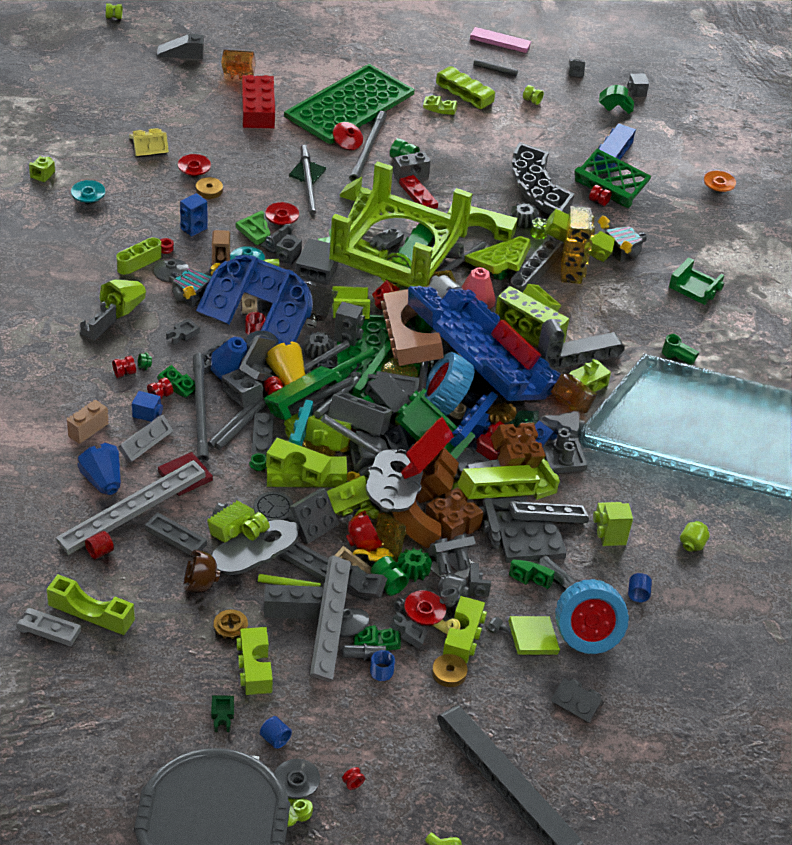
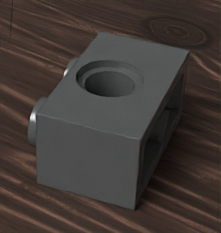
M425 152L394 157L393 174L398 182L400 178L414 175L417 179L429 177L431 161Z

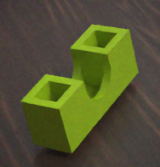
M276 438L266 453V467L285 473L290 466H301L303 468L302 480L321 486L331 470V457Z
M460 596L454 619H457L460 622V627L464 629H449L444 643L443 655H457L466 664L469 657L474 656L477 644L474 642L475 639H480L482 628L479 626L480 623H485L487 612L484 611L485 602Z
M267 627L240 629V638H236L237 651H241V655H238L239 669L243 668V673H240V685L245 686L246 695L272 693L271 662L256 661L259 658H268Z

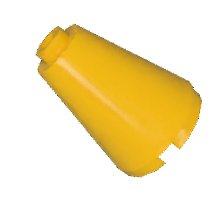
M290 342V345L280 343L268 351V357L265 358L269 367L281 379L284 386L305 375L302 349L296 342Z

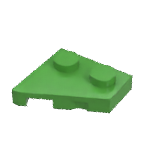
M259 211L236 222V229L256 245L265 242L266 237L271 236L263 211Z

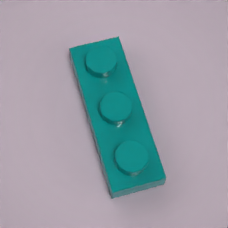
M305 400L304 406H300L298 412L299 420H295L293 429L295 433H291L289 442L299 446L303 445L308 418L313 415V401Z

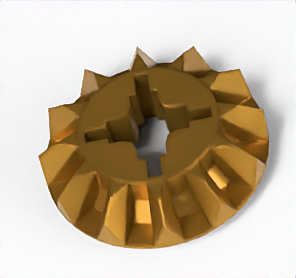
M498 402L497 405H491V408H489L487 412L489 414L488 420L492 423H497L498 421L502 423L509 422L516 416V408L513 407V404H507L506 402L500 404Z
M237 610L222 611L214 619V629L217 635L221 634L224 639L226 637H231L232 639L236 636L240 637V629L248 627L247 617ZM229 620L234 625L233 629L229 628Z

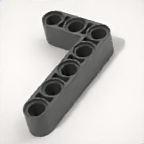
M549 319L543 323L538 345V352L541 354L540 358L545 359L552 370L592 362L593 359L602 360L616 357L625 350V346L616 333H607L563 343L565 334L555 319Z

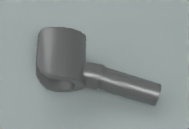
M494 617L487 626V629L492 633H496L500 629L512 634L511 629L504 625L499 617Z

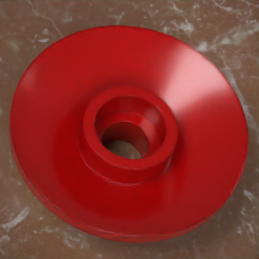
M348 122L338 123L334 127L333 137L340 147L346 150L360 148L363 143V135L358 127Z
M189 154L179 159L178 168L184 174L197 176L207 173L211 168V162L203 155Z
M277 202L266 208L265 216L274 224H292L298 220L299 210L290 203Z
M415 591L407 596L404 603L407 616L414 622L422 625L437 624L443 620L446 614V605L440 602L441 598L430 591Z

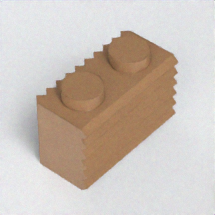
M213 231L212 265L230 261V231Z
M93 400V402L84 406L79 412L67 418L68 436L80 444L108 425L107 407L97 400Z

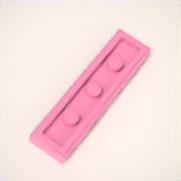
M477 27L474 28L470 35L472 40L527 53L531 46V41Z

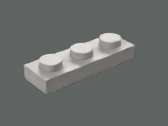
M160 415L121 443L118 448L127 462H132L173 432V429L165 416Z

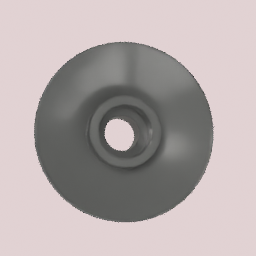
M163 259L154 266V275L161 281L172 283L169 281V276L172 272L181 274L186 269H189L184 261L179 259Z
M359 608L344 609L340 637L352 636L363 631L369 624L368 613Z
M304 759L287 760L280 764L274 773L283 785L287 797L291 799L309 797L316 792L320 785L318 769L314 764Z

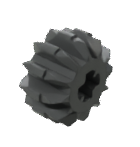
M516 203L515 206H512L510 216L518 218L517 226L519 228H532L538 221V210L535 209L534 205L530 206V203Z
M311 332L310 335L305 336L303 343L306 357H311V360L334 348V340H332L331 335H326V332Z

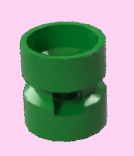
M397 138L390 148L389 155L394 159V157L420 152V148Z
M390 556L379 559L370 570V574L384 575L387 578L384 591L390 596L400 593L409 582V577Z

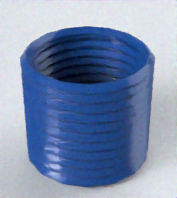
M643 573L633 574L629 579V598L635 602L649 600L651 597V578Z
M386 650L376 651L372 655L370 674L374 679L386 681L393 676L394 655ZM377 664H385L388 667H379Z
M273 716L263 723L260 735L275 749H278L288 742L292 735V730L277 716Z

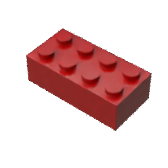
M242 75L243 128L275 129L274 76Z

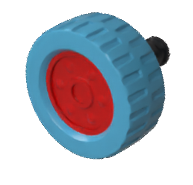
M449 352L444 355V358L439 359L427 375L425 397L445 416L454 411L460 402L470 409L476 404L479 405L477 400L480 396L469 390L475 373L473 364L460 355Z
M590 579L576 582L561 594L557 602L555 619L558 630L564 641L578 652L585 654L606 652L614 648L626 634L629 621L626 604L619 592L604 581Z

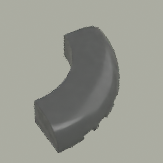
M519 142L513 154L512 170L514 180L522 194L531 204L549 216L555 209L569 214L572 210L574 193L551 182V178L545 170L549 152Z

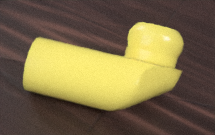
M457 619L442 620L432 626L448 635L450 628L460 629V622Z

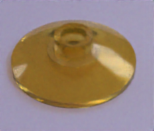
M394 357L387 359L382 364L381 372L418 378V371L414 364L399 366L398 359H394Z

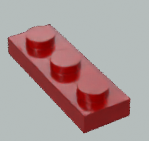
M414 175L399 179V185L415 203L432 209L438 208V201Z
M500 320L491 332V335L526 369H532L540 358L541 354L505 320Z

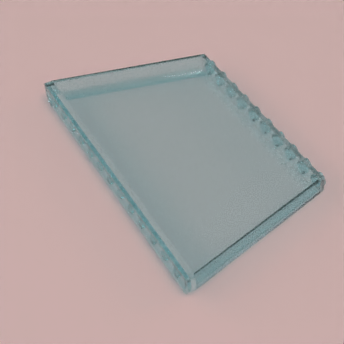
M644 354L582 428L580 443L586 448L792 501L791 390Z

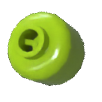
M699 521L688 523L680 535L683 547L690 552L702 550L710 537L708 527Z

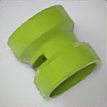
M107 3L106 18L111 19L114 17L121 20L123 13L122 4L112 5Z
M528 85L523 92V99L526 101L530 100L535 105L540 104L544 96L542 90H536L531 85Z
M259 512L254 514L251 520H246L241 524L243 534L251 541H254L259 537L260 533H264L270 528L267 518Z

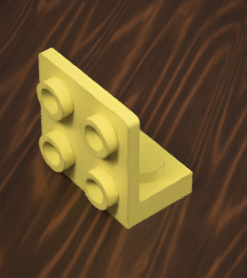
M159 128L149 129V132L146 133L143 130L133 131V134H129V138L133 139L135 156L169 152L166 132L161 131Z

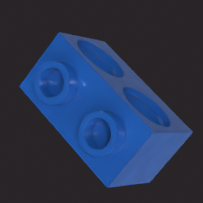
M197 193L180 201V227L191 237L208 229L207 201Z

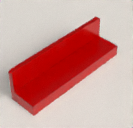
M443 417L439 418L406 453L410 463L401 472L404 479L420 474L454 437Z

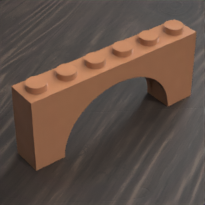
M408 289L383 293L384 301H381L382 311L393 357L398 359L399 366L444 358L439 333H420L410 330L405 326L412 317L418 315L408 305Z

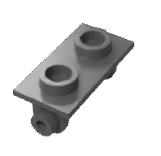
M285 224L279 229V232L276 231L271 236L266 237L265 242L261 246L275 253L276 245L287 234L297 238V236L292 234V225Z

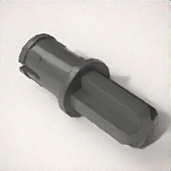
M363 643V646L344 645L342 656L344 658H362L363 661H366V659H371L376 651L386 650V646H370L366 643Z

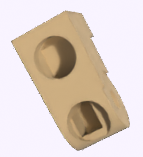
M246 293L243 294L241 298L242 314L257 312L256 297Z

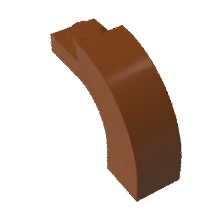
M416 500L413 506L406 511H392L395 520L404 532L422 546L429 548L430 544L435 543L441 537V523L427 516L419 508Z

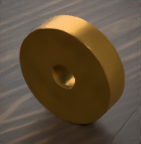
M202 178L196 183V193L205 199H215L222 195L223 184L216 178Z
M441 655L433 663L432 676L438 684L444 687H457L466 679L467 664L457 655Z

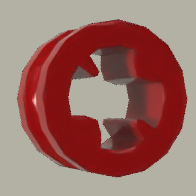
M169 238L160 239L161 253L168 254L173 252V240Z
M354 767L344 773L342 781L346 783V787L349 790H354L364 783L365 776L361 774L359 767Z

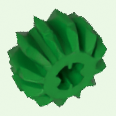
M413 547L411 551L405 549L398 556L397 564L409 579H413L414 582L417 579L423 581L425 576H429L432 561L429 558V553H423L422 548L415 550Z

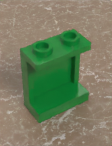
M688 257L672 273L669 288L705 305L709 300L714 299L718 291L720 292L723 289L724 275L720 274L717 279H714L693 269L694 260Z

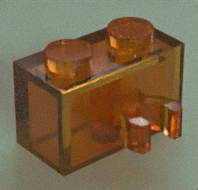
M223 50L221 60L223 73L230 74L231 79H234L235 75H239V80H242V75L254 76L256 68L254 52Z
M561 373L551 391L556 396L557 401L566 404L571 412L579 411V413H587L597 396L594 391L572 374Z

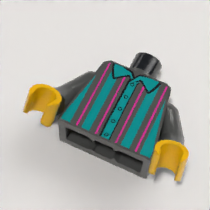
M602 215L597 222L605 230L606 234L615 238L612 254L620 262L628 258H636L642 250L643 242L647 240L646 234L644 232L637 233L630 226L614 227L610 224V220Z
M215 263L206 272L190 268L181 274L172 272L169 276V281L172 282V293L176 301H183L191 308L195 307L201 301L214 271L221 264Z

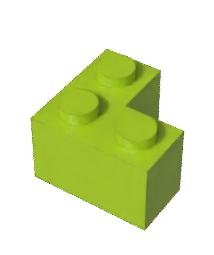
M598 503L596 511L593 512L594 523H597V536L601 538L602 545H627L633 521L629 503Z

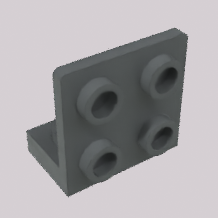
M256 336L251 341L247 354L242 358L239 369L254 379L261 381L276 376L271 373L272 369L264 366L265 358L268 357L267 353L274 347L276 341Z

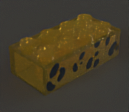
M570 206L560 260L561 282L582 284L583 277L586 278L587 267L585 266L589 264L590 257L588 251L592 249L591 237H594L595 226H593L594 215L591 214V208Z

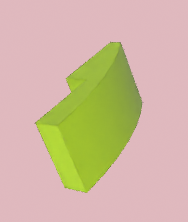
M434 95L426 96L423 103V108L448 115H455L458 106L457 101H442L441 96Z

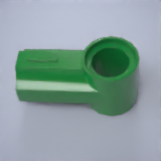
M668 334L662 347L663 355L669 358L677 357L693 365L699 355V351L682 343V339L676 334Z

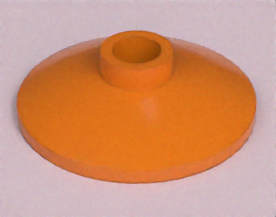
M710 171L704 176L705 185L715 191L727 192L733 190L736 186L735 178L723 171Z

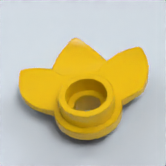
M377 548L376 551L371 552L356 549L353 552V555H368V560H374V562L385 556L393 557V554L386 548Z

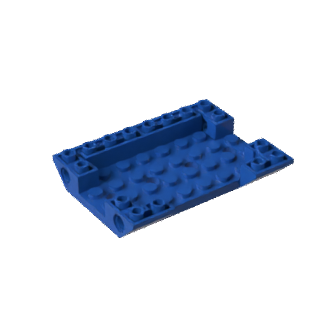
M410 286L408 288V305L463 358L473 364L474 369L507 401L545 400L566 383L561 378L562 375L552 370L545 359L539 358L532 369H526L491 335V332L499 323L500 317L496 313L491 312L486 303L479 301L473 291L469 289H449L442 299L438 295L437 290L432 287Z

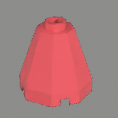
M481 267L475 268L470 272L462 288L463 290L469 289L476 294L475 297L479 301L486 303L490 310L495 306L496 299L489 271Z

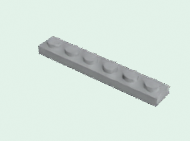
M334 555L328 559L310 676L327 682L332 681L334 676L351 566L350 561Z

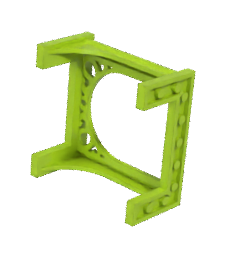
M377 161L374 166L371 195L353 224L351 225V219L334 214L332 217L329 259L406 287H428L430 278L459 237L465 238L467 235L472 193L458 188L455 189L451 215L392 195L393 166ZM389 218H405L419 222L426 226L435 238L433 248L415 243L413 246L411 269L354 248L372 225Z

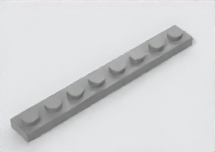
M193 460L57 536V543L69 555L85 546L87 538L101 531L110 532L205 478V471Z

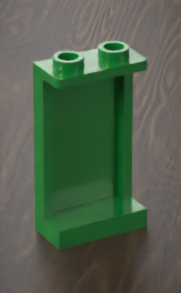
M320 366L266 396L264 400L271 414L287 420L292 417L287 406L325 385L333 386L341 382L342 377L338 371Z
M422 389L420 392L416 390L409 397L411 402L408 405L406 403L403 404L397 411L399 415L395 419L417 441L441 417L444 418L451 432L457 428L452 421L424 396L427 391L426 389ZM470 432L456 447L449 441L444 448L457 459L475 435Z

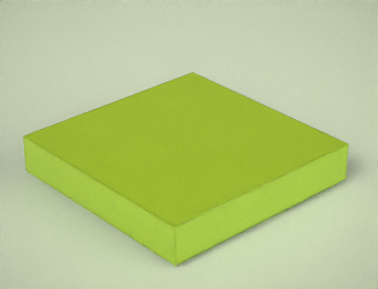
M510 616L508 622L518 655H554L559 653L560 648L550 616Z

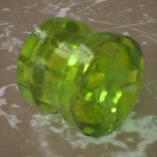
M536 218L532 221L530 231L532 237L543 239L547 236L544 233L547 220Z

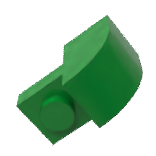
M611 85L599 94V103L608 111L619 105L628 114L633 112L634 101L628 96V88L625 86Z

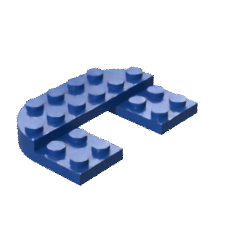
M251 255L235 256L234 259L228 262L224 261L218 266L207 285L196 310L197 312L230 325L243 294L246 293L272 304L261 331H268L274 334L278 339V344L285 343V345H290V342L297 341L306 318H310L313 306L311 291L303 279L289 269L286 270Z

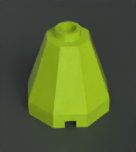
M112 280L101 285L99 299L101 303H106L107 309H109L111 304L116 305L117 319L129 314L145 299L146 289L138 281Z

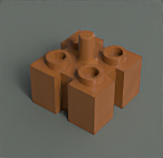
M534 422L520 423L517 428L513 424L499 425L491 436L495 451H500L498 456L500 466L530 465L531 468H537L546 455L542 444L536 441L538 433Z
M443 448L423 470L420 482L422 486L421 491L416 495L419 503L432 500L436 495L446 494L452 489L453 478L456 476L459 463L446 448Z
M458 487L446 493L445 499L438 497L426 505L425 514L441 523V537L443 539L447 538V541L454 539L455 536L463 535L464 532L469 535L481 528L483 511L474 502L468 503V498Z

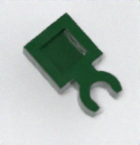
M212 695L211 719H215L214 732H218L220 725H225L226 731L230 732V719H234V696Z

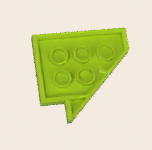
M519 236L464 256L465 262L472 264V266L484 268L492 272V274H499L505 269L519 271L531 247V241L528 238Z

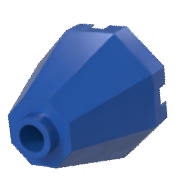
M233 336L212 352L210 370L222 380L223 375L239 369L242 358L248 352L247 343L241 337Z
M108 443L100 444L101 448L98 449L95 446L89 447L78 456L79 463H77L80 473L100 493L106 495L116 493L121 485L119 451L117 447Z

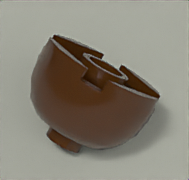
M194 549L191 553L194 556L193 561L188 560L185 571L184 584L188 582V586L184 587V590L201 593L209 590L214 582H218L220 570H217V562L212 555Z

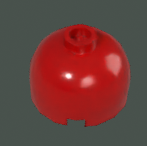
M365 510L352 517L348 524L349 534L346 535L351 547L355 545L357 549H363L368 552L383 547Z

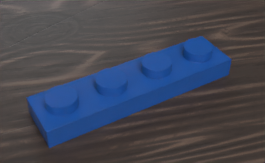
M493 391L487 396L483 394L477 400L479 405H474L468 412L470 416L467 415L460 422L462 426L459 425L452 432L454 437L450 440V443L454 447L468 436L498 397Z

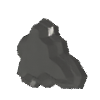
M579 411L562 413L558 416L546 415L539 417V421L557 434L561 428L569 430V438H578V435H583L585 420L580 419Z

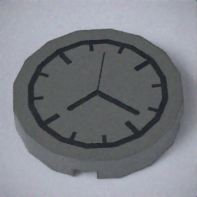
M271 491L259 495L255 499L253 508L255 514L257 512L263 514L268 521H288L289 514H292L290 506L293 505V501L284 493Z

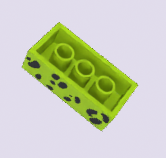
M511 286L498 296L495 313L500 317V320H505L529 344L538 348L542 325L549 319H555L565 334L563 343L565 342L569 318Z

